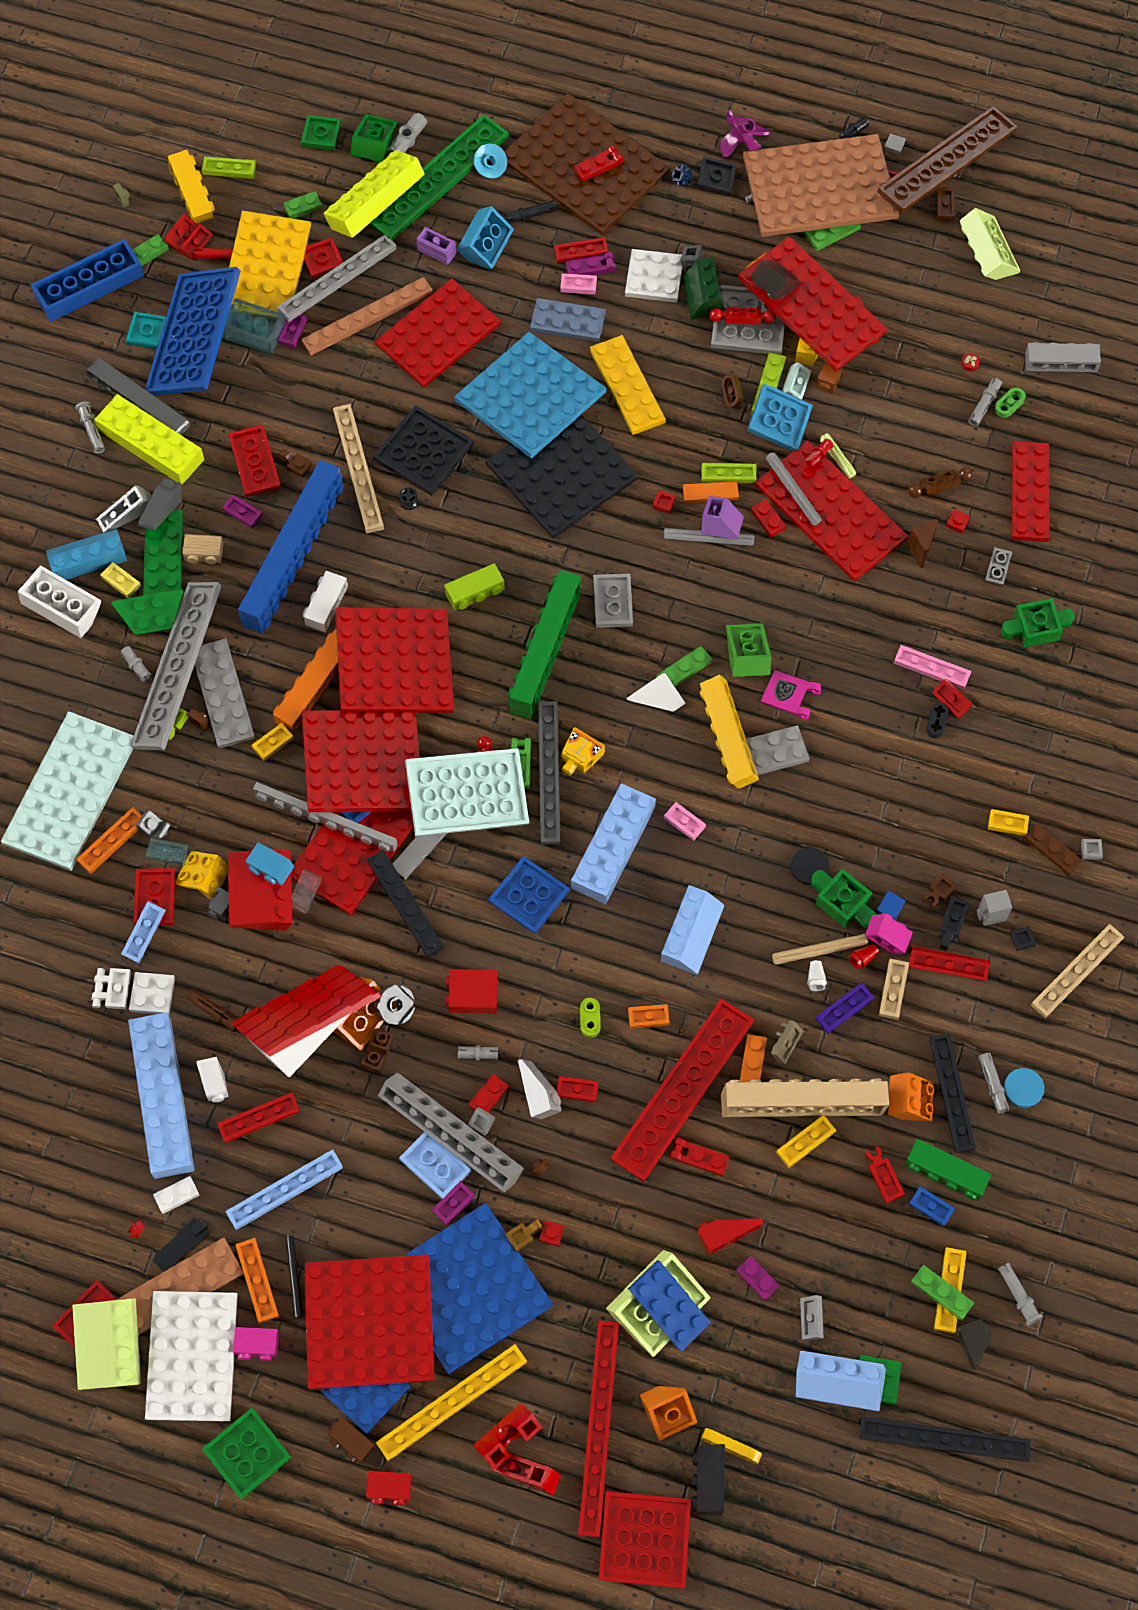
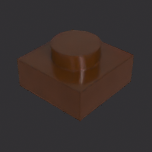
M191 709L187 714L189 721L205 732L209 727L208 717L201 711L197 712Z

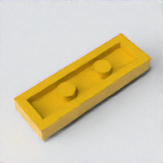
M823 1115L779 1148L776 1153L787 1167L790 1168L836 1133V1129Z

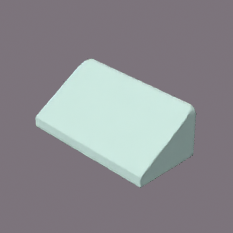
M799 362L790 366L782 391L802 400L811 370Z

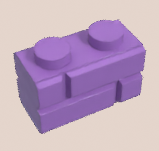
M427 227L417 237L418 251L446 265L456 255L455 241L447 239V237Z

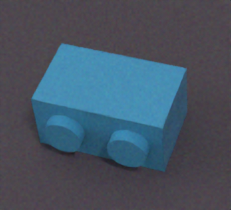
M259 842L245 861L251 873L257 876L259 874L265 876L264 879L273 885L277 883L282 886L294 868L290 859Z

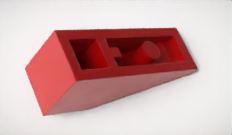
M762 1219L715 1220L713 1222L708 1220L699 1226L700 1229H698L697 1235L708 1255H711L763 1227L764 1221Z
M508 1453L510 1457L495 1470L491 1468L493 1472L550 1495H554L561 1478L559 1473L548 1466Z

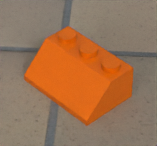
M360 977L361 980L378 993L382 991L373 980ZM376 1000L350 1013L333 1031L359 1051L371 1039L375 1029L379 1028L384 1022L374 1008ZM393 1001L392 1008H395L397 1004Z

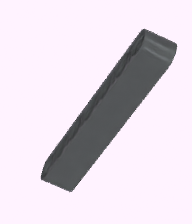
M98 358L86 370L87 375L115 396L117 394L178 434L182 435L190 427V423L185 417L104 360Z

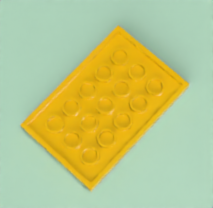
M242 211L229 266L238 267L241 272L230 310L285 319L277 312V307L296 295L311 222Z

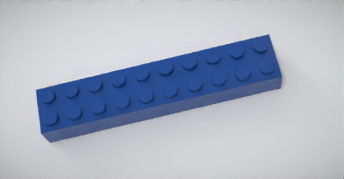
M322 460L318 462L238 608L242 627L263 634L264 630L269 628L271 617L277 613L281 599H284L287 595L289 584H292L295 580L297 569H300L303 565L304 556L310 552L313 540L319 536L321 525L327 521L329 510H332L335 506L336 497L343 491L344 485L342 484L340 467Z

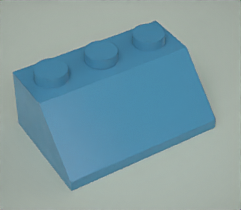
M492 206L479 209L456 250L467 261L493 269L514 228Z

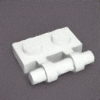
M110 968L109 976L105 975V969H97V975L94 977V983H96L95 991L92 993L91 998L93 1000V1008H100L101 1001L105 1000L106 1008L126 1009L131 976L130 969ZM103 984H108L107 992H102Z

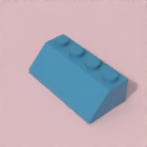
M117 529L46 551L52 572L65 580L106 568L112 562L119 564L127 561Z

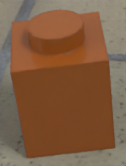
M825 362L818 376L816 388L833 394L840 379L842 368L835 372Z

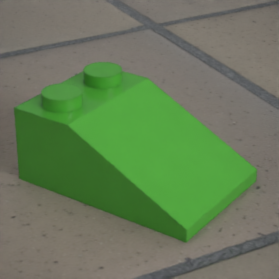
M763 623L726 625L730 667L733 677L770 675L771 653Z

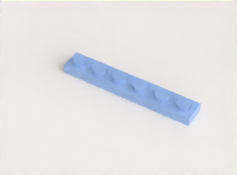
M332 1149L225 1212L234 1228L238 1230L343 1169V1166Z

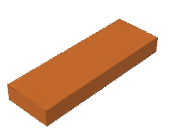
M737 481L683 484L684 503L707 502L709 496L727 498L729 501L739 500Z

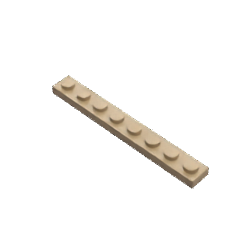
M351 405L335 407L333 412L366 534L384 530Z

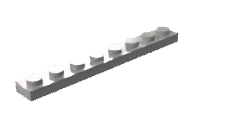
M383 235L279 305L277 312L290 322L395 251L396 244L386 235Z
M258 782L253 787L254 794L260 801L272 802L277 808L289 809L293 814L306 816L314 823L321 822L331 830L338 829L343 831L348 837L355 836L360 838L362 842L369 845L371 843L375 844L386 852H395L398 846L396 838L332 812H308L307 802Z

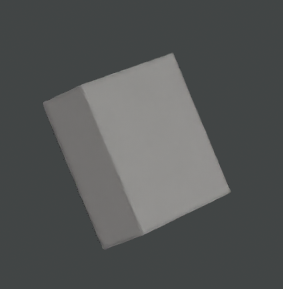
M890 133L884 150L900 155L906 138Z
M1102 839L1081 840L1082 859L1102 860Z
M478 1107L468 1126L485 1136L496 1117Z

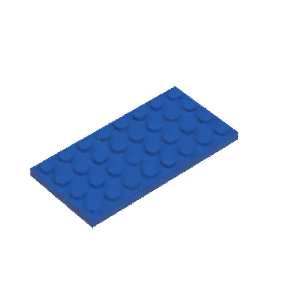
M238 267L179 274L145 390L153 396L207 390L241 272Z

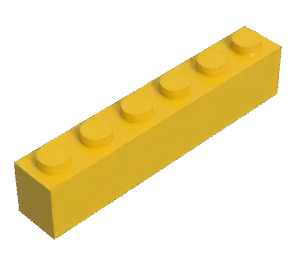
M718 675L700 683L702 689L700 695L707 705L705 711L712 720L710 726L713 733L717 736L716 745L722 752L723 757H721L724 767L728 770L727 779L729 783L739 789L758 781L759 778L727 680Z

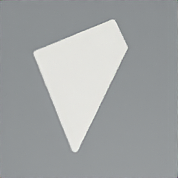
M665 673L627 698L629 701L673 712L685 704Z

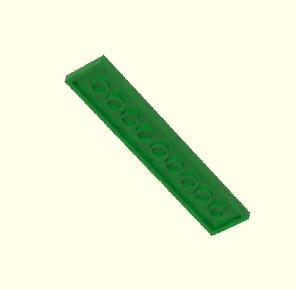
M483 114L422 168L425 175L368 225L382 236L386 235L393 241L475 168L474 155L479 147L485 144L500 146L509 138V133Z

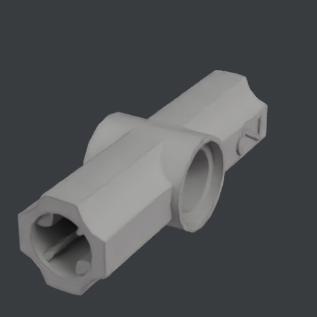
M420 113L414 114L406 125L400 127L399 135L389 146L387 153L390 154L395 150L405 153L408 148L414 146L416 137L427 124V119Z

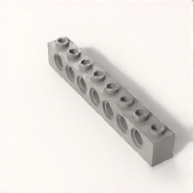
M398 1072L385 1081L378 1096L503 1192H506L516 1183L524 1169L522 1166Z

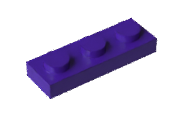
M861 983L816 1016V1021L829 1034L872 1002L875 997Z

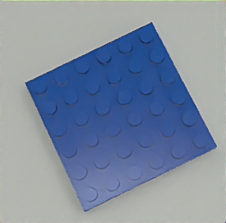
M486 1203L404 1255H429L433 1349L448 1375H451L553 1307V1303L520 1253L515 1250L505 1235L506 1232Z

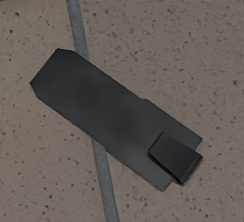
M193 1218L155 1255L153 1259L155 1264L163 1272L170 1269L209 1234L206 1230L208 1225L201 1218L198 1221Z

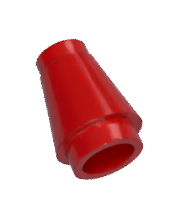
M874 944L855 950L849 956V961L855 969H863L879 954V950Z

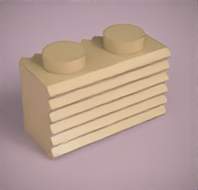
M185 534L183 544L184 560L193 564L197 562H206L207 564L221 563L224 544L222 536Z

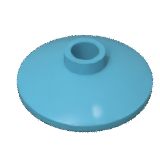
M485 144L475 152L474 166L483 177L489 179L497 178L506 170L507 157L499 146ZM486 160H490L491 165H488Z

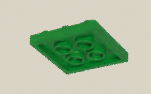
M253 1408L248 1410L202 1448L241 1500L292 1458Z

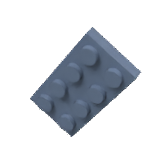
M537 298L530 331L600 342L606 309Z

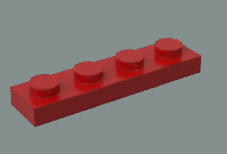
M912 946L908 967L987 981L990 960Z
M291 1092L221 1121L217 1125L224 1142L228 1143L297 1114L300 1110Z

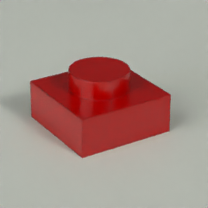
M658 490L652 509L670 514L676 496Z
M954 509L946 523V527L963 534L971 516Z
M545 1220L539 1242L559 1247L565 1226Z

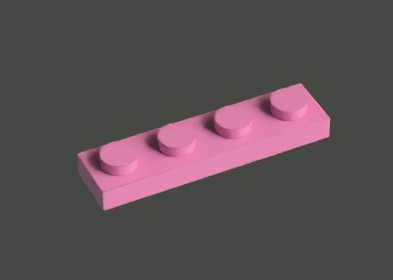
M903 645L900 646L894 660L896 665L941 682L947 679L955 687L963 690L971 674L970 670Z

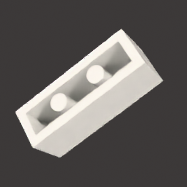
M326 571L324 576L320 577L318 588L311 595V603L303 611L306 626L326 633L335 615V609L339 606L348 588L347 578Z

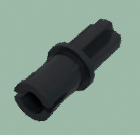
M862 117L854 124L851 123L845 131L839 134V138L844 139L858 136L860 131L869 126V121Z

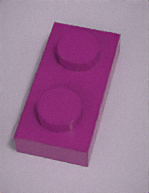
M300 314L290 322L286 320L278 338V344L295 349L306 325L307 316Z
M232 495L222 507L223 512L251 529L263 516L260 510L235 495Z
M460 1181L432 1209V1212L447 1226L475 1198V1194Z
M752 1256L736 1269V1272L764 1301L780 1287Z

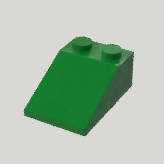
M365 114L352 136L350 155H354L357 158L371 159L374 162L384 161L388 155L387 149L392 144L398 121Z

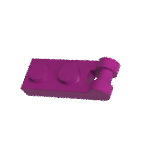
M612 252L565 261L567 274L598 275L611 273L617 269L616 264L613 262L614 255Z

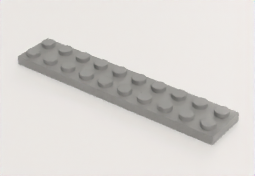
M188 582L130 745L133 749L165 750L222 587L218 582Z

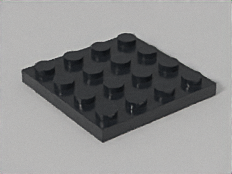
M415 405L373 455V460L432 496L472 448L474 440Z

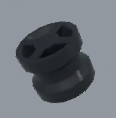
M406 487L400 491L399 497L402 508L405 510L415 509L418 505L416 490Z

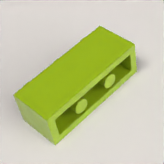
M495 563L444 585L445 594L454 611L465 609L472 603L481 602L486 597L497 595L502 590H505L504 579Z

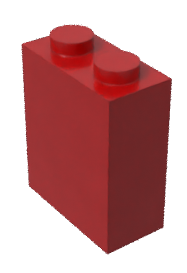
M450 969V976H446V988H449V995H445V1007H449L450 1013L497 1014V970Z

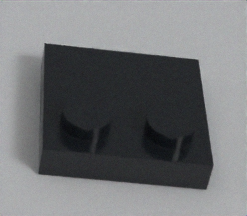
M703 156L696 188L730 196L737 164Z

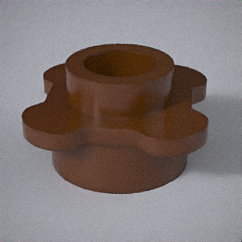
M539 1158L531 1165L533 1169L530 1173H534L539 1177L548 1169L549 1165L546 1163L548 1159L541 1160Z

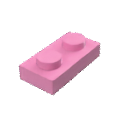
M562 273L561 292L596 294L597 276Z
M677 802L664 815L666 821L693 841L706 828L704 822Z

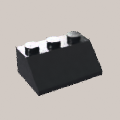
M725 1444L698 1446L697 1452H693V1465L697 1466V1474H693V1487L697 1488L696 1496L692 1497V1509H696V1515L722 1516L724 1512Z

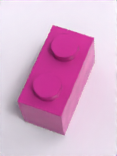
M890 914L872 915L865 936L892 955L905 953L913 932L908 930L906 925L892 919L893 917Z
M235 1327L233 1354L238 1356L239 1360H250L251 1357H259L261 1361H271V1358H277L278 1330Z

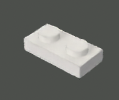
M191 1176L153 1194L162 1214L200 1196Z

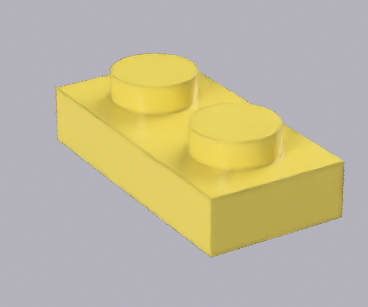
M113 562L100 574L104 581L127 598H130L141 587L139 581Z

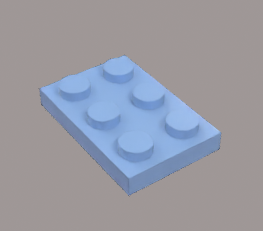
M426 1132L399 1157V1160L441 1199L471 1172V1169L460 1158Z

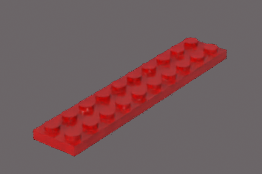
M721 999L610 1160L642 1182H645L753 1025L754 1019Z

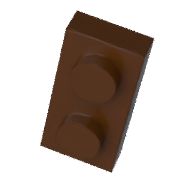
M938 187L936 191L937 220L954 221L955 188Z

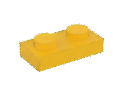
M280 723L252 744V748L265 761L292 741L294 737Z
M991 809L988 830L1026 836L1029 816Z

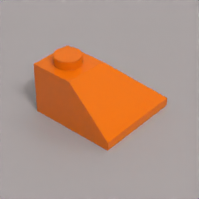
M657 1386L640 1394L645 1411L660 1441L698 1423L685 1388Z

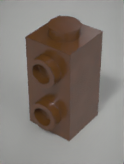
M343 1417L339 1421L336 1419L329 1427L330 1432L328 1434L332 1438L329 1442L338 1450L341 1447L346 1450L347 1454L345 1456L353 1463L358 1461L362 1464L375 1449V1445Z

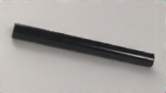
M291 1235L286 1236L294 1318L299 1319L303 1318L295 1241L294 1236Z

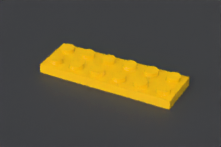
M623 335L591 346L590 352L632 435L664 424L666 419Z

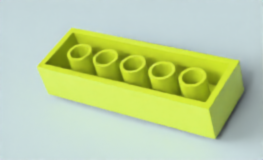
M398 150L391 152L384 161L367 173L360 182L356 183L352 189L343 194L337 202L332 204L323 213L331 230L351 238L357 235L425 175L418 158Z
M118 394L94 419L99 432L174 481L181 483V485L204 461L203 452L200 447Z

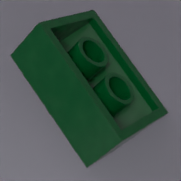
M714 257L697 260L684 275L691 320L709 315L710 311L714 308L725 311L719 270Z

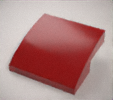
M184 213L163 238V241L183 256L194 260L195 248H203L213 234L201 223L197 225Z

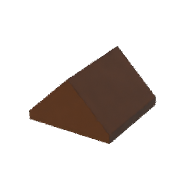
M937 519L921 524L911 530L907 547L921 568L924 567L938 524Z

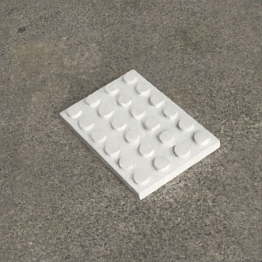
M153 1291L145 1420L231 1422L234 1368L233 1345L236 1327L237 1293Z

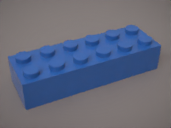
M123 239L31 284L35 299L49 321L52 322L143 277L144 274L141 263L127 241Z

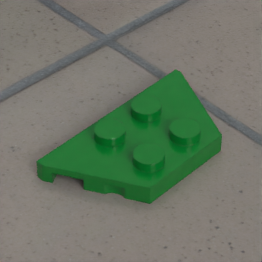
M183 589L111 602L135 635H142L172 629L184 592Z

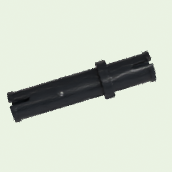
M552 200L524 209L521 207L517 211L505 213L504 217H506L505 220L509 224L517 221L524 222L528 218L557 211L556 203Z

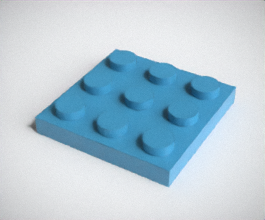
M764 383L747 431L788 450H798L813 405Z

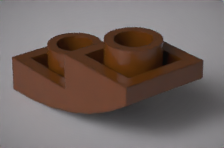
M376 1028L361 1062V1068L379 1074L395 1034Z

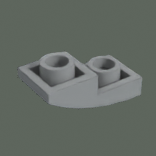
M994 547L985 581L999 585L1004 584L1012 555L1011 551Z

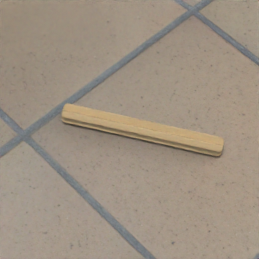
M865 934L774 953L772 959L775 965L866 946L868 939Z

